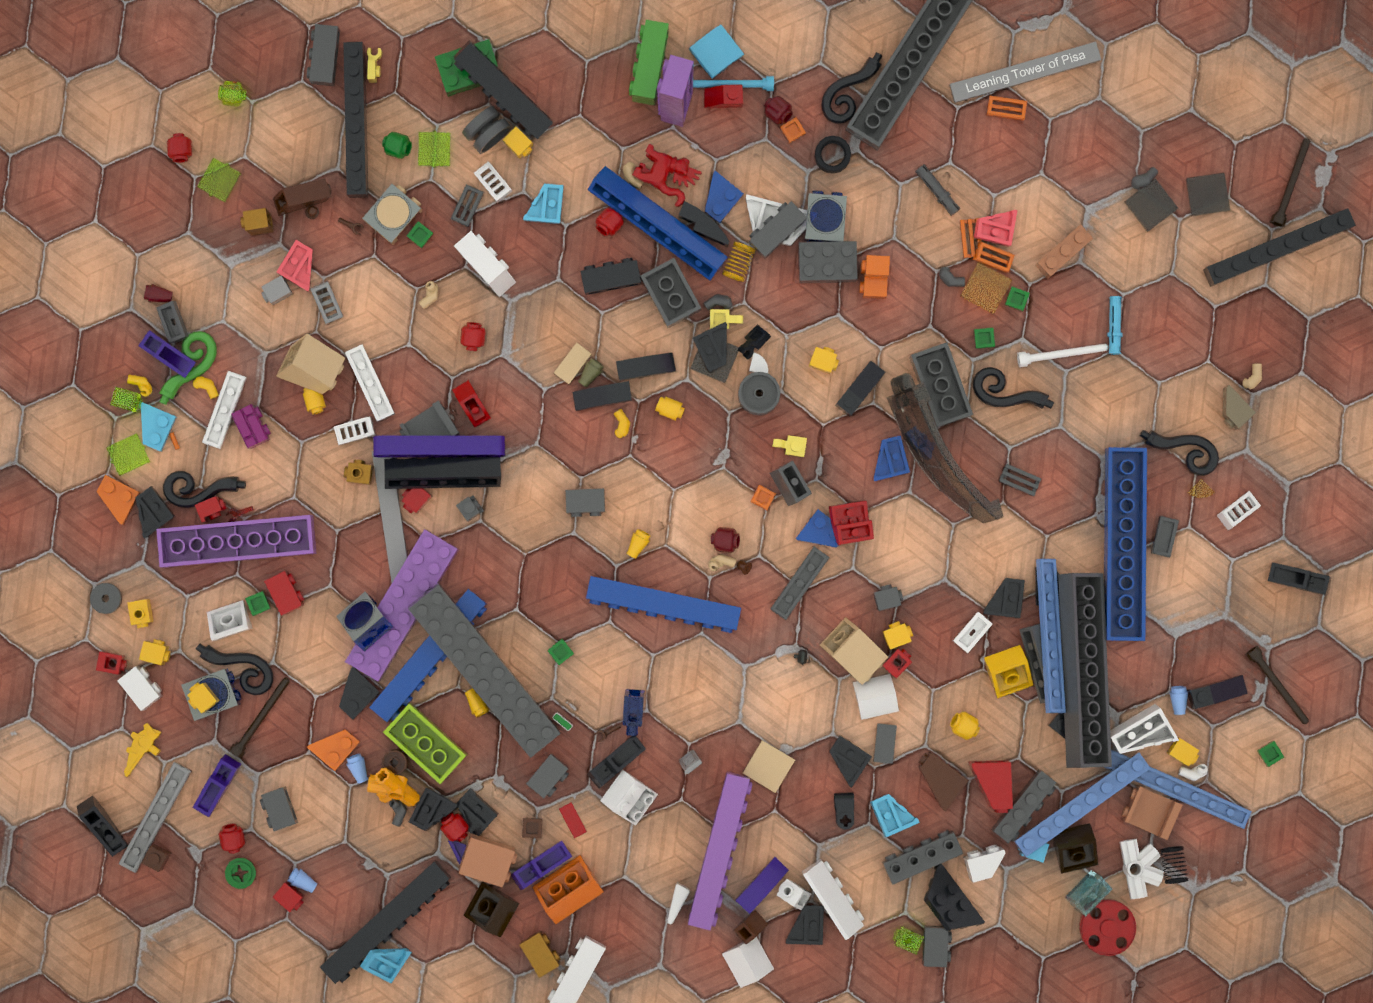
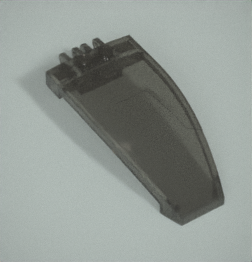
M904 373L891 379L890 386H892L894 395L887 397L888 403L911 454L929 480L953 503L978 521L987 523L1003 518L999 499L990 502L967 478L946 447L926 402L930 401L931 398L924 382L915 385L909 373Z

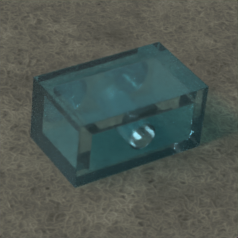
M1091 870L1065 896V899L1086 917L1107 896L1112 888L1100 875Z

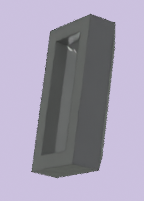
M176 301L156 307L169 343L189 337Z

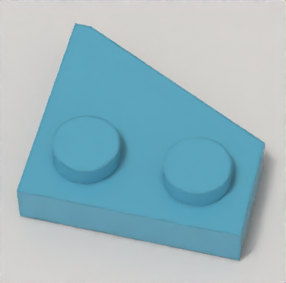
M889 794L870 801L885 837L920 823L917 818L912 816L906 808L897 803Z
M407 948L370 950L360 967L392 983L412 952Z

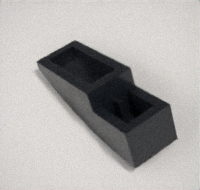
M684 201L678 218L694 224L693 231L696 234L728 247L730 241L720 227L703 211Z
M673 353L616 361L619 381L676 372Z
M629 381L573 392L576 411L632 401Z
M1272 562L1268 581L1327 596L1332 577Z
M632 735L589 771L587 775L598 788H601L645 751L646 748L635 735Z

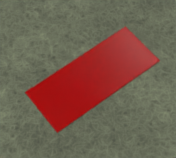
M572 802L559 808L574 839L587 832Z

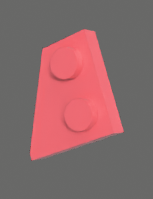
M1018 210L977 219L974 238L1007 247L1011 246Z
M295 240L276 273L308 292L310 289L313 250Z

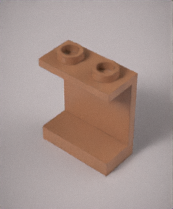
M1137 785L1130 792L1129 798L1131 800L1129 805H1125L1122 811V821L1168 840L1182 804Z

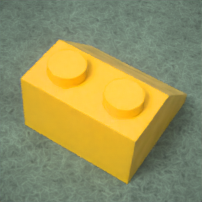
M1020 645L984 658L997 699L1034 686L1028 660Z

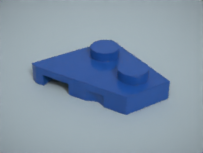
M714 171L705 213L720 224L744 193L717 171Z
M901 435L882 440L873 478L874 482L910 473Z
M819 509L796 537L798 541L836 548L839 546L834 536L831 519Z

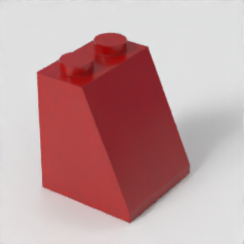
M1007 760L969 761L968 765L989 807L996 813H1008V809H1013L1011 762Z

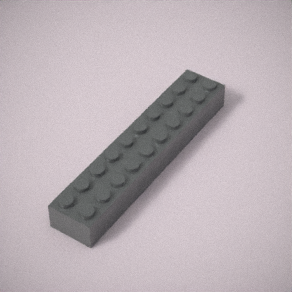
M973 0L926 1L845 131L875 150H879Z
M1103 573L1059 574L1060 627L1066 713H1064L1066 768L1112 767Z
M439 582L408 606V610L530 758L561 734L557 726Z

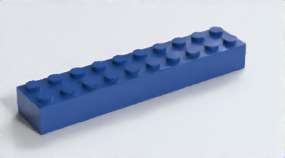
M1108 447L1105 449L1104 600L1106 640L1145 641L1147 448Z

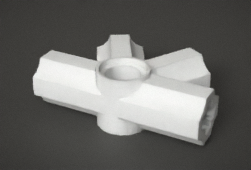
M1137 839L1120 841L1124 864L1123 872L1126 875L1130 899L1147 897L1145 882L1157 887L1162 882L1164 871L1151 866L1161 856L1151 844H1148L1139 852ZM1132 864H1135L1137 866V871L1135 874H1132L1130 872V867Z

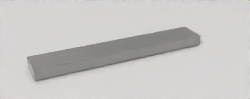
M177 762L173 763L123 854L119 865L137 873L149 847L156 838L192 770Z

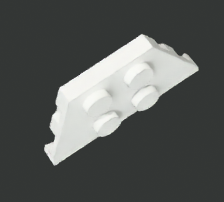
M746 194L752 231L757 228L761 230L765 226L763 222L771 215L775 217L779 213L777 209L782 204ZM798 208L807 217V210ZM810 211V220L812 223V221L817 217V213ZM807 220L782 244L791 246L806 229Z

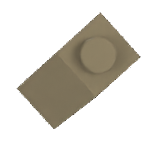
M1228 385L1223 389L1222 416L1225 418L1224 422L1229 428L1239 429L1256 412Z

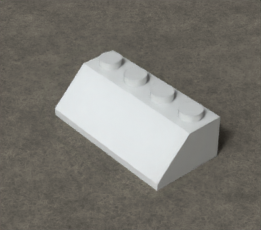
M820 859L804 869L802 873L844 939L847 940L864 926L862 923L864 917L859 910L854 911L851 906L854 902L849 894L844 895L841 891L843 885L838 877L834 879L830 874L833 870L827 861L823 863Z

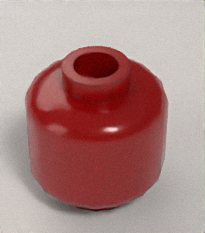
M183 133L173 134V137L167 140L168 157L176 163L187 162L192 156L191 139Z
M605 208L596 218V229L604 236L615 235L624 224L622 215L612 208Z
M467 322L461 328V345L466 346V350L477 351L478 348L483 347L486 336L485 328L482 327L481 323Z
M450 813L441 820L440 829L449 841L458 840L460 842L468 836L469 825L460 814Z
M235 823L224 825L218 833L222 850L229 851L230 854L239 852L240 848L246 843L242 827L237 826Z

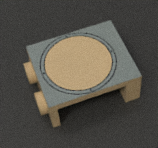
M391 184L362 218L392 245L397 242L398 235L418 212L421 214L423 211L420 208L421 203L414 197L411 199L405 195L407 191L399 184L397 186Z

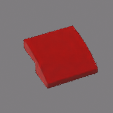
M862 500L829 506L831 524L837 545L874 539L872 520H869L867 501Z

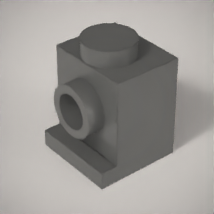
M474 495L467 497L456 505L468 522L484 511Z

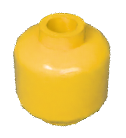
M967 712L956 713L950 722L952 732L964 740L976 737L980 731L978 719Z

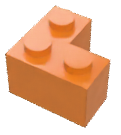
M866 255L865 260H862L860 274H864L863 281H860L859 293H863V298L886 299L890 256Z

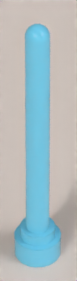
M766 76L763 80H693V88L742 85L743 88H763L766 91H774V76Z

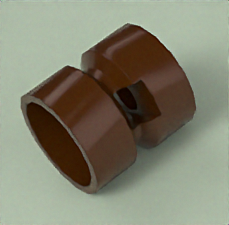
M400 749L391 750L382 758V767L387 768L395 775L403 773L409 766L408 755Z

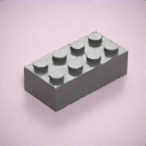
M947 342L912 354L909 357L935 429L973 415Z

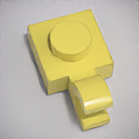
M368 48L367 79L369 83H377V77L381 75V68L377 66V61L382 57V50L378 48V54L374 56L371 54V48Z
M710 309V329L724 322L727 323V329H729L730 323L743 324V316L730 315V310Z
M788 435L787 441L773 439L772 447L785 449V455L804 457L807 438Z

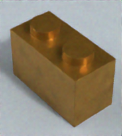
M266 208L243 211V217L240 218L241 226L251 236L274 232L272 216Z
M541 931L519 944L539 978L560 965L559 960H561L556 950L552 951L549 944L551 941L547 934H542Z

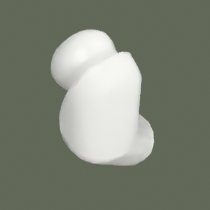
M1199 764L1192 769L1181 766L1178 775L1196 781L1207 774L1208 768L1205 764Z

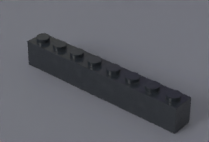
M343 42L347 196L349 198H368L365 45L363 42Z
M1349 208L1210 265L1203 269L1210 287L1349 230L1356 225Z
M435 860L325 961L320 968L334 984L338 981L343 983L350 976L348 972L353 967L357 970L363 962L362 959L368 955L370 950L378 949L377 945L381 942L385 944L393 937L392 931L396 928L400 930L407 924L405 919L410 915L412 917L417 915L422 910L420 906L424 902L428 904L436 897L434 893L438 889L443 891L450 884L448 880L451 876Z

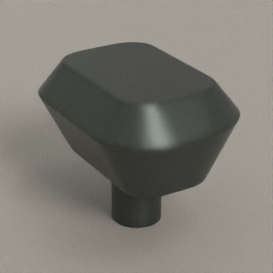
M806 650L799 651L798 655L794 654V658H798V663L804 665L807 662Z

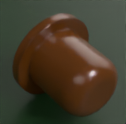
M309 206L305 214L309 219H315L319 215V210L315 206Z
M740 560L737 563V568L746 575L751 571L752 563Z

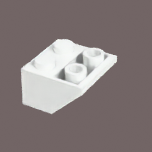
M622 770L600 801L614 813L636 826L658 794L637 778Z
M991 845L985 847L986 851L973 850L967 852L968 856L963 858L969 879L973 883L993 877L1005 855V850L1002 847Z

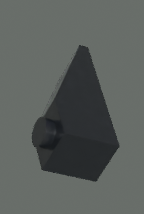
M870 361L835 406L851 417L886 372Z
M1243 675L1187 689L1190 705L1193 709L1248 694Z
M93 795L77 805L78 817L112 857L128 847V843Z

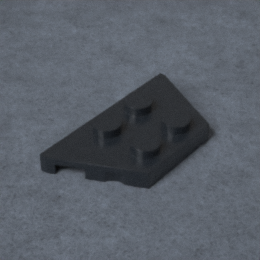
M942 863L935 866V873L933 878L930 879L929 889L925 894L924 901L946 931L984 924L985 921Z

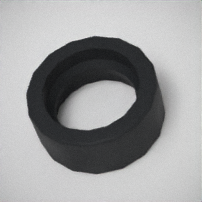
M839 136L825 137L816 147L814 155L816 164L826 173L834 174L841 172L850 162L851 150L849 144ZM832 143L841 146L844 151L842 162L835 166L826 164L821 155L823 148Z

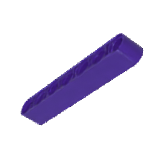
M374 436L373 456L378 458L505 457V437Z

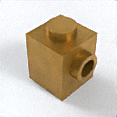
M354 459L353 463L348 462V466L344 468L346 482L371 485L373 466L366 465L363 460Z

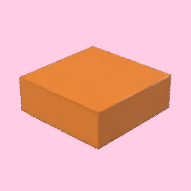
M797 117L780 126L789 144L806 134Z
M759 485L750 502L768 510L776 493Z

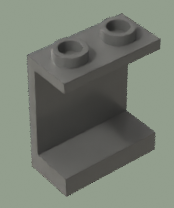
M439 400L433 403L432 407L405 424L401 423L400 427L402 429L399 430L402 436L460 435Z

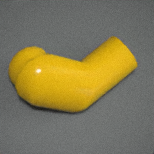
M620 409L614 413L619 421L618 429L615 430V435L618 438L625 437L630 428L629 419L623 410Z

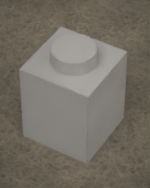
M279 276L261 286L264 291L261 293L266 303L270 301L272 305L293 295L283 276Z

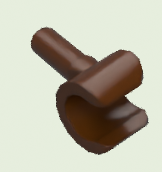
M342 218L338 220V222L352 229L355 235H360V233L355 231V226L364 228L360 223L353 224Z
M617 724L606 730H598L594 735L602 733L603 739L598 741L602 742L607 738V735L618 730L621 726Z

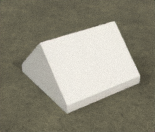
M243 600L207 612L212 641L253 629Z
M890 674L871 678L863 685L858 681L853 682L861 720L899 711L896 692Z
M757 937L748 944L742 942L722 953L740 988L759 981L774 970Z

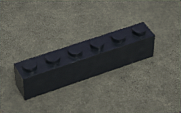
M470 40L453 56L456 61L454 63L455 66L461 71L465 69L470 74L468 78L475 85L479 83L483 87L482 91L489 98L493 96L497 100L496 105L502 111L507 110L511 114L509 117L517 125L521 123L525 127L523 131L530 138L534 136L538 139L553 124L552 119Z
M500 457L384 459L385 489L501 487Z

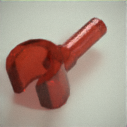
M253 506L242 510L231 508L226 516L232 514L234 517L230 518L228 522H235L242 514L253 511Z

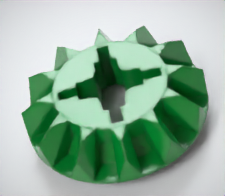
M236 858L227 865L225 878L232 887L243 889L250 886L255 880L256 869L253 863L246 858ZM239 865L243 871H248L243 875V881L240 876H233V874L239 871Z

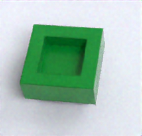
M418 221L407 234V237L422 249L434 233Z
M1012 286L1005 305L1023 312L1030 293Z
M993 328L974 329L975 349L995 347Z
M264 591L245 598L252 616L271 609Z
M563 639L547 650L558 665H561L574 654Z
M1271 741L1257 750L1266 767H1270L1284 758L1275 741Z

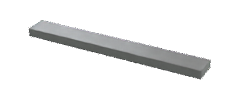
M372 451L392 583L408 557L398 490L385 489L384 459L391 458L374 457Z

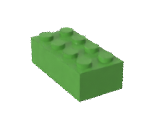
M646 20L645 25H641L640 40H642V43L637 45L636 58L638 62H634L632 72L635 80L630 82L629 96H632V102L655 106L657 86L661 76L669 34L668 23Z

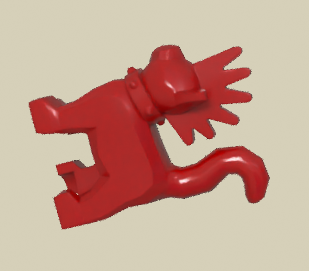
M649 144L645 152L646 157L654 162L652 168L647 169L645 164L640 163L639 167L635 168L632 177L643 183L650 184L665 195L677 196L676 207L683 205L686 199L684 192L678 188H671L666 185L669 174H674V184L678 181V185L681 186L683 182L686 188H688L687 181L695 185L693 179L700 180L695 174L701 175L702 172L690 168V161L687 158L678 159L676 156L672 157L668 154L657 152L654 150V146Z

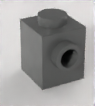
M891 584L881 586V591L873 592L878 611L901 606V601H904L901 589L897 590V587H892Z

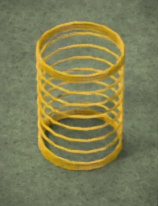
M739 242L733 243L735 246L732 247L733 249L749 255L755 254L756 250ZM737 252L734 253V254H737V255L746 257V258H748L749 260H751L750 258H753V256H752V257H747V256H744V255H742V254H740V253H737ZM729 254V256H731V257H733V258H736V259H739V260H742V261H745V262H747V263H748V262H752V260H751V261H746V260H743V259H741V258H739V257H736V256H733V255H730V254ZM728 258V260H730V261H732V262H735V263H738V264H741V265H744L745 267L750 266V264H749V265H745V264H742V263H740V262H737V261H735V260H732V259H729V258ZM726 262V264L740 268L734 264ZM725 266V268L739 272L735 269ZM723 270L722 272L723 275L741 282L745 280L743 276Z

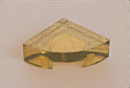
M1200 479L1187 493L1195 498H1206L1215 492Z

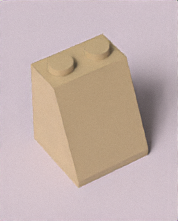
M305 334L290 346L276 376L324 394L335 387L337 383L335 379L344 368L342 364L345 357L309 334Z
M846 617L820 644L861 685L869 681L872 674L882 667L888 658L864 632Z

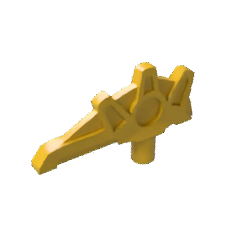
M149 723L143 725V731L139 733L132 732L130 735L134 740L131 747L126 749L129 756L127 767L124 770L125 777H129L147 752L150 751L157 756L161 751L154 745L161 731L153 729Z

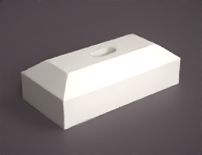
M977 612L954 638L953 642L966 653H969L992 626V623ZM974 629L975 632L970 636L969 633Z

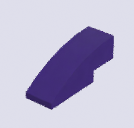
M150 330L138 345L184 378L187 377L196 364L191 358Z
M225 754L207 780L192 808L210 817L242 764Z
M560 841L512 872L511 877L519 889L523 890L570 859L572 855L563 841Z
M774 857L748 884L735 901L750 914L789 870Z

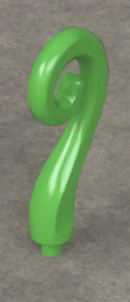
M196 331L190 333L189 337L183 340L182 352L193 361L199 360L204 354L202 349H198L195 352L190 350V345L194 341H201L206 345V356L198 366L192 368L186 378L177 374L167 380L159 392L162 395L160 403L166 405L169 399H174L178 389L183 384L201 376L212 366L216 358L217 347L210 334Z

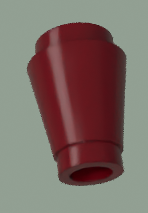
M154 284L146 285L144 300H148V302H171L173 291Z

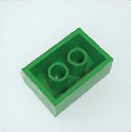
M490 40L475 43L474 45L498 67ZM461 48L435 56L448 97L481 87L479 83L475 85L468 78L470 74L465 69L461 71L455 66L454 63L456 61L453 56Z

